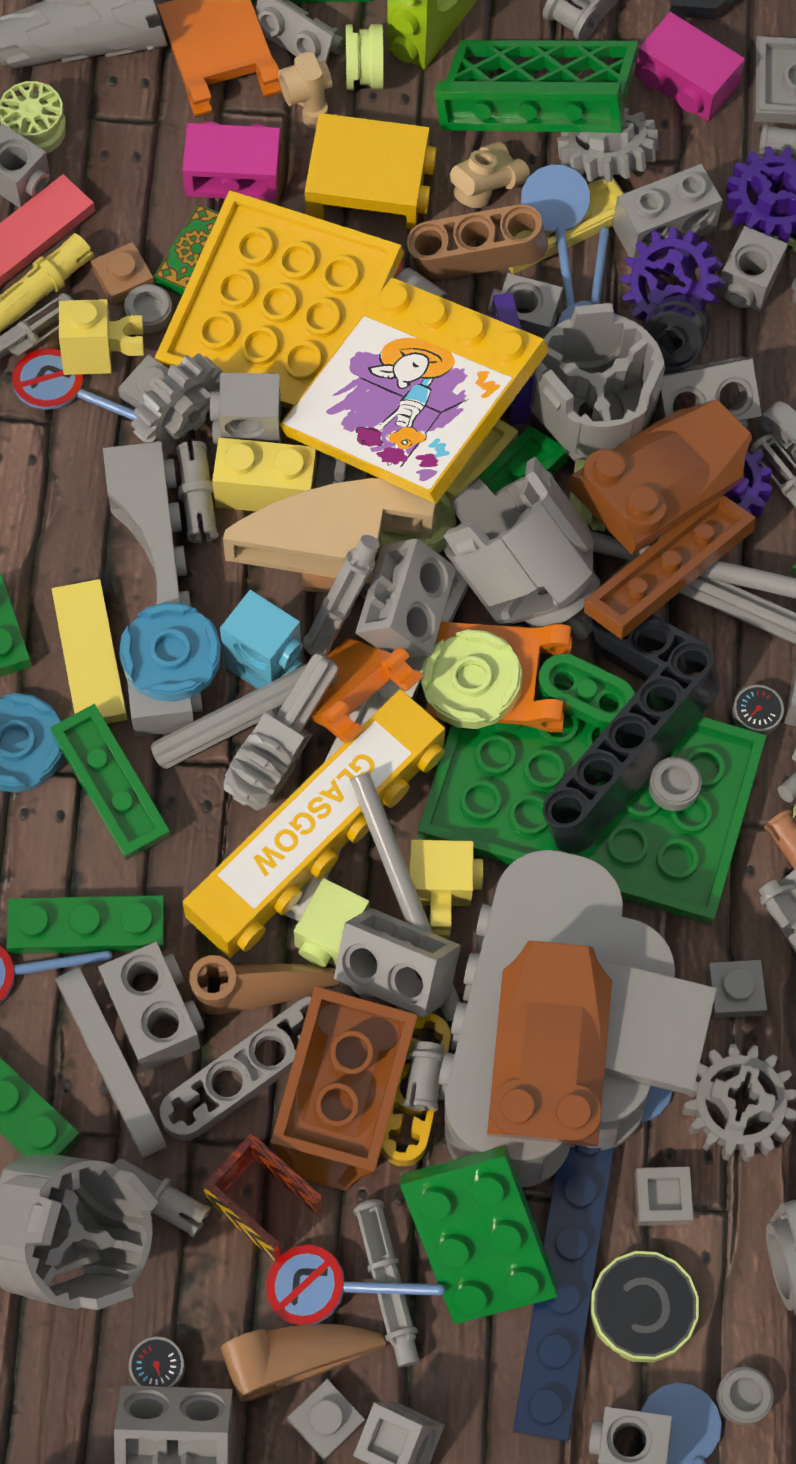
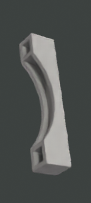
M161 441L103 448L111 513L131 531L146 552L157 581L156 605L171 602L191 606L189 591L179 592L178 576H186L187 570L184 546L174 547L172 533L182 531L179 502L169 503L168 489L177 488L174 459L164 460ZM127 679L131 720L135 737L172 733L194 722L193 712L203 711L201 692L194 697L176 702L154 700L138 692Z

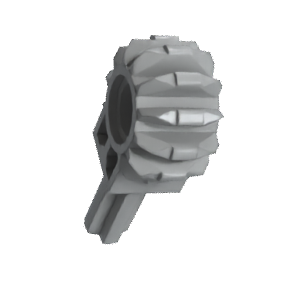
M318 653L312 655L279 711L273 709L264 712L255 729L232 760L225 774L224 790L243 806L248 805L256 811L269 806L290 777L297 761L300 759V754L313 735L304 727L339 671V667L331 659Z

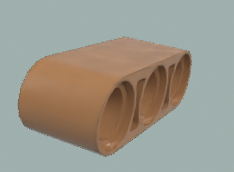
M518 204L420 223L410 231L407 237V247L416 270L420 275L428 280H443L531 264L545 255L548 249V238L540 213L532 206ZM524 230L534 231L529 237L523 239L515 238L519 232ZM487 239L481 246H469L474 240ZM440 247V250L433 255H423L429 248Z

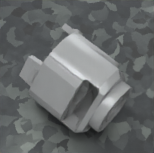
M612 303L575 306L572 318L556 325L544 338L549 352L534 371L530 408L552 434L555 442L568 450L569 456L576 462V459L586 460L592 452L597 450H612L648 428L664 382L665 363L662 358V352L654 338L636 322L620 315H614ZM587 409L593 410L592 419L586 413L579 417L582 411Z
M536 457L527 461L525 477L510 483L495 494L491 492L481 479L476 478L449 501L461 523L457 527L448 529L443 535L446 540L444 552L497 623L512 625L524 621L529 628L562 624L578 613L584 607L585 599L599 588L600 579L593 571L594 540L590 529L554 480L552 474L545 470Z
M42 1153L28 1155L12 1162L3 1169L0 1178V1287L9 1293L72 1309L87 1308L100 1310L133 1298L132 1285L141 1274L151 1248L153 1228L150 1211L156 1207L158 1201L135 1173L119 1170L115 1165L104 1161ZM83 1267L84 1275L48 1287L54 1276Z

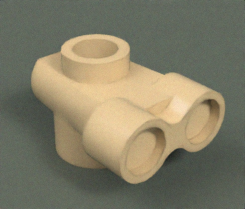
M304 52L294 59V65L278 70V79L287 104L289 106L295 104L303 106L304 124L308 128L316 129L319 113L328 114L324 90L332 88V79L324 60L318 62L314 53Z
M497 141L473 151L468 160L454 166L450 173V180L455 185L454 196L460 203L472 208H482L488 205L494 189L501 187L512 189L522 185L530 176V171L525 161L511 158L507 147L502 142Z

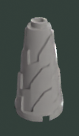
M43 0L0 17V62L2 67L11 66L17 69L60 59L64 63L103 54L106 57L146 49L153 51L167 46L155 0Z

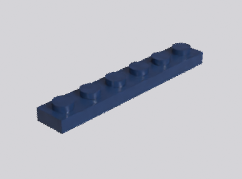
M578 1145L570 1147L566 1160L554 1175L543 1246L558 1284V1297L533 1304L513 1433L566 1443L568 1441L614 1147L606 1150Z

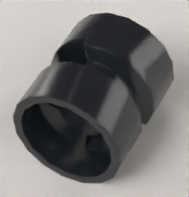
M680 294L665 298L658 303L643 326L654 338L662 352V358L665 363L664 372H680L692 366L700 356L709 338L711 330L710 315L704 305L694 297Z

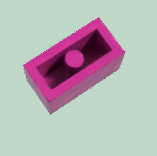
M669 12L640 45V53L634 75L640 78L650 89L659 90L675 100L686 112L695 113L709 122L738 88L745 58L677 15Z
M204 122L202 124L187 123L182 168L185 196L226 199L229 190L263 201H277L281 161L280 128L267 127L261 124L235 126L221 125L216 122Z

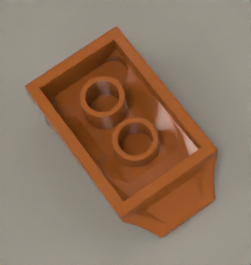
M718 399L711 400L697 406L675 411L612 450L600 449L592 452L586 458L584 467L570 476L567 488L631 555H634L741 483L745 458L752 441V436Z
M528 941L516 959L503 969L487 1136L598 1147L612 979L599 963L593 947Z
M314 986L270 1142L278 1152L280 1159L302 1179L346 1191L361 1177L375 1172L417 1014Z

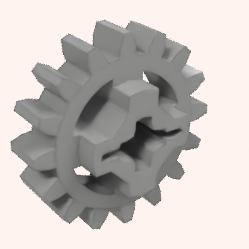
M624 108L625 123L622 133L561 132V137L557 138L561 164L577 170L580 175L586 173L587 181L590 182L596 178L611 182L613 175L618 174L625 179L630 178V172L633 170L643 172L646 170V162H655L656 152L659 151L658 129H655V121L653 119L645 120L643 112L631 116L629 115V108Z
M197 353L193 358H190L188 355L185 356L180 365L175 366L172 364L169 366L167 373L162 374L159 372L148 384L150 386L149 391L142 395L144 400L134 410V413L138 416L131 422V426L135 428L134 433L144 443L161 441L162 446L165 444L167 447H170L175 439L178 440L180 437L182 439L186 437L188 431L192 429L197 431L207 420L205 416L210 411L211 391H220L218 389L220 386V373L223 371L207 356L204 357Z
M735 1043L730 1044L726 1058H722L715 1049L711 1050L707 1056L709 1068L701 1063L699 1064L697 1081H695L692 1096L687 1095L694 1098V1100L684 1103L682 1114L696 1117L688 1130L691 1135L704 1132L707 1135L703 1149L708 1151L717 1143L723 1146L722 1159L728 1161L734 1150H740L744 1161L750 1162L756 1147L765 1156L772 1153L774 1144L771 1138L782 1143L785 1142L790 1132L783 1124H794L796 1121V1111L787 1107V1105L796 1102V1090H785L784 1087L792 1076L790 1070L782 1071L778 1074L774 1071L773 1068L776 1064L777 1056L773 1054L763 1062L758 1059V1046L752 1045L747 1055L743 1056L740 1055ZM738 1070L737 1075L726 1082L718 1079L715 1082H711L722 1073ZM758 1077L768 1086L772 1095L765 1092L758 1081ZM744 1084L743 1096H745L744 1102L747 1108L742 1112L738 1121H736L737 1110L735 1109L736 1101L734 1097L739 1093ZM708 1110L716 1113L723 1128H720L713 1121ZM754 1123L762 1126L765 1123L769 1124L758 1133L743 1135L744 1129Z

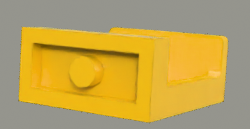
M319 113L305 187V214L324 220L326 205L401 214L407 217L406 229H413L417 225L418 213L427 215L430 186L423 185L425 174L433 175L435 169L437 147L429 146V127Z

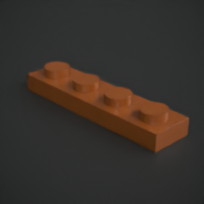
M721 496L671 529L585 599L584 613L622 640L754 531L756 517L726 496Z

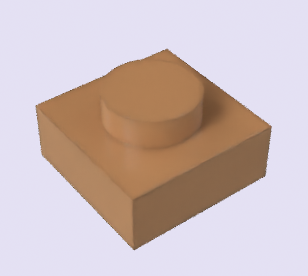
M133 242L91 260L92 271L112 306L124 302L129 292L140 285H155L154 277Z

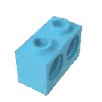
M249 590L222 624L220 632L225 668L258 689L303 666L301 652L303 644L301 643L300 621L252 590Z

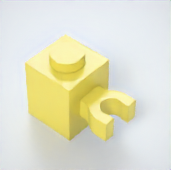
M107 299L59 301V344L64 375L112 373L111 351H118L128 356H144L143 336L129 337L132 334L143 335L142 315H130L118 321H110Z
M411 840L410 876L421 904L430 906V927L433 934L450 939L451 906L471 907L473 890H482L483 859H473V841Z

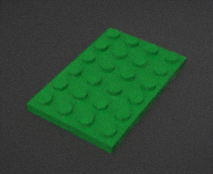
M558 680L554 683L560 690H568L572 687L566 680ZM538 683L536 701L543 700L542 696L539 693ZM606 701L600 704L601 709L606 712L617 710V707L612 702ZM664 708V709H661V710H659V711H665V710H668V709H670V708ZM566 712L564 715L563 732H547L530 726L496 723L479 729L458 728L452 725L444 747L445 753L440 759L417 829V838L424 840L473 841L474 855L511 865L518 858L536 851L553 850L563 852L553 843L543 815V804L548 795L604 730ZM700 716L666 756V758H684L696 766L702 780L701 789L696 801L690 807L681 811L663 809L654 802L650 795L649 777L588 849L579 853L568 854L588 858L604 867L618 884L622 899L713 925L766 735ZM634 744V745L628 746L627 748H634V747H637V746L640 745V744ZM608 781L599 782L594 786H601L603 784H606ZM570 818L563 823L574 822L577 818Z

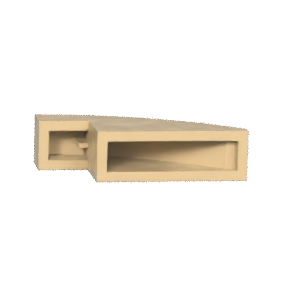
M380 478L339 482L306 490L271 503L227 528L223 537L225 561L337 578L347 553L357 547L363 535H371L379 543L381 542L383 531L432 539L438 503H432ZM379 549L373 558L375 561V566L377 563ZM373 569V571L369 574V576H368V578L366 579L365 583H369V584L371 583V579H372V576H373V573H374V569Z

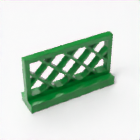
M460 40L446 81H438L434 91L441 131L622 133L625 123L624 104L640 53L639 42ZM469 57H488L475 65L468 61ZM520 57H532V59L520 65L513 62ZM563 58H577L565 65L557 62ZM608 58H623L609 66L603 63ZM500 67L506 71L492 79L486 76V74ZM543 68L550 71L537 79L531 76V74ZM589 68L595 71V73L582 80L576 76Z

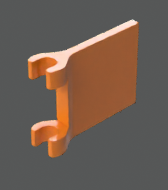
M172 0L157 5V10L182 76L194 117L212 113L209 103L211 94L208 85L256 72L264 98L282 93L278 82L279 68L269 51L251 0Z
M441 622L435 645L443 639L445 642L447 639L456 636L455 633L467 629L489 631L505 639L517 655L523 674L521 696L512 711L497 723L525 725L547 732H563L565 715L563 701L556 699L536 701L541 653L549 656L557 654L571 655L573 640L571 626L553 624L537 628ZM427 704L426 712L433 718L439 719Z
M347 638L326 656L339 667L337 681L329 686L309 720L324 726L341 741L348 743L363 730L360 724L353 722L348 717L390 679L400 688L407 691L423 676L419 671L412 669L405 660L410 656L404 649L398 647L390 653Z

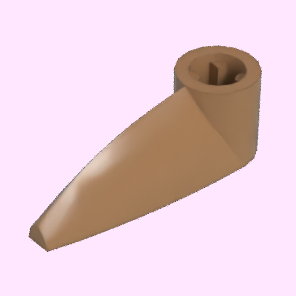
M209 955L198 960L193 965L189 978L195 1004L201 1011L211 1015L228 1014L270 1006L313 993L314 986L328 989L340 984V981L334 979L336 968L279 963L232 965L228 959L216 955ZM220 978L219 992H208V987L206 986L209 984V979Z
M310 1324L270 1331L264 1329L251 1331L227 1341L220 1349L238 1399L242 1402L268 1395L385 1348L386 1342L382 1334L375 1331L337 1324Z

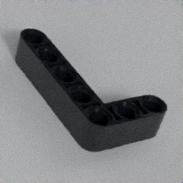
M653 614L622 640L593 618H589L599 653L608 661L646 682L548 795L543 804V815L553 843L560 851L565 853L585 851L597 840L650 777L654 767L666 758L720 691V679L712 649L704 642ZM694 672H700V673L695 674V675H689V674H692V673H694ZM664 708H670V709L665 710V711H659V710L664 709ZM634 744H640V745H638L637 747H634V748H627L628 746H631V745H634ZM608 781L606 784H603L601 786H594L599 782ZM570 818H577L574 822L563 823Z

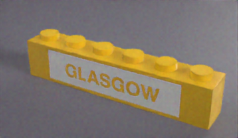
M401 689L362 725L363 730L350 742L344 743L182 901L185 918L227 957L231 958L240 948L244 952L251 949L266 931L264 925L277 912L280 915H284L291 910L302 896L300 889L313 876L320 879L332 869L339 857L336 853L349 840L357 843L368 833L369 827L350 778L369 771L382 806L386 805L392 808L409 790L410 785L408 782L420 770L424 773L429 772L445 753L443 749L445 727Z

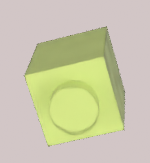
M323 878L294 929L295 947L300 949L298 951L299 954L317 966L326 967L329 963L336 967L345 922L368 910L369 900Z

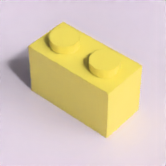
M218 438L212 480L216 508L258 511L271 503L315 488L317 478L316 449L310 446Z

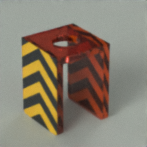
M250 1133L203 1184L207 1201L270 1258L276 1261L281 1255L278 1241L224 1192L255 1160L316 1215L322 1210V1196L258 1138Z

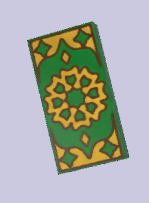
M200 204L196 206L154 275L155 285L180 296L183 295L219 212Z

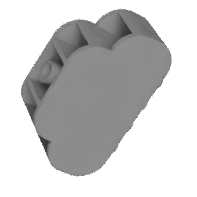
M543 850L518 858L504 871L498 882L492 906L482 904L476 929L478 938L475 952L480 954L470 953L464 976V984L466 986L463 1000L468 1001V1004L458 1002L451 1028V1034H453L451 1050H456L455 1054L445 1052L438 1084L441 1086L438 1099L445 1101V1139L453 1159L506 1146L522 1188L535 1186L551 1178L563 1165L570 1147H575L576 1144L487 1136L503 969L516 959L528 941H543L591 946L597 959L670 977L675 975L674 959L666 941L657 931L645 923L621 917L623 903L618 884L604 867L593 860L564 852ZM604 1074L598 1147L578 1146L606 1150L615 1148L628 1140L637 1130L643 1118L651 1085Z

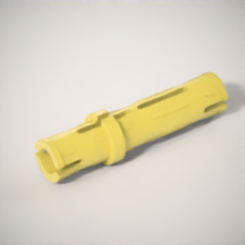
M74 233L45 259L42 256L33 262V268L23 278L0 295V333L16 322L50 292H58L65 286L64 281L79 267H82L94 257L93 252L90 251V246L81 236Z

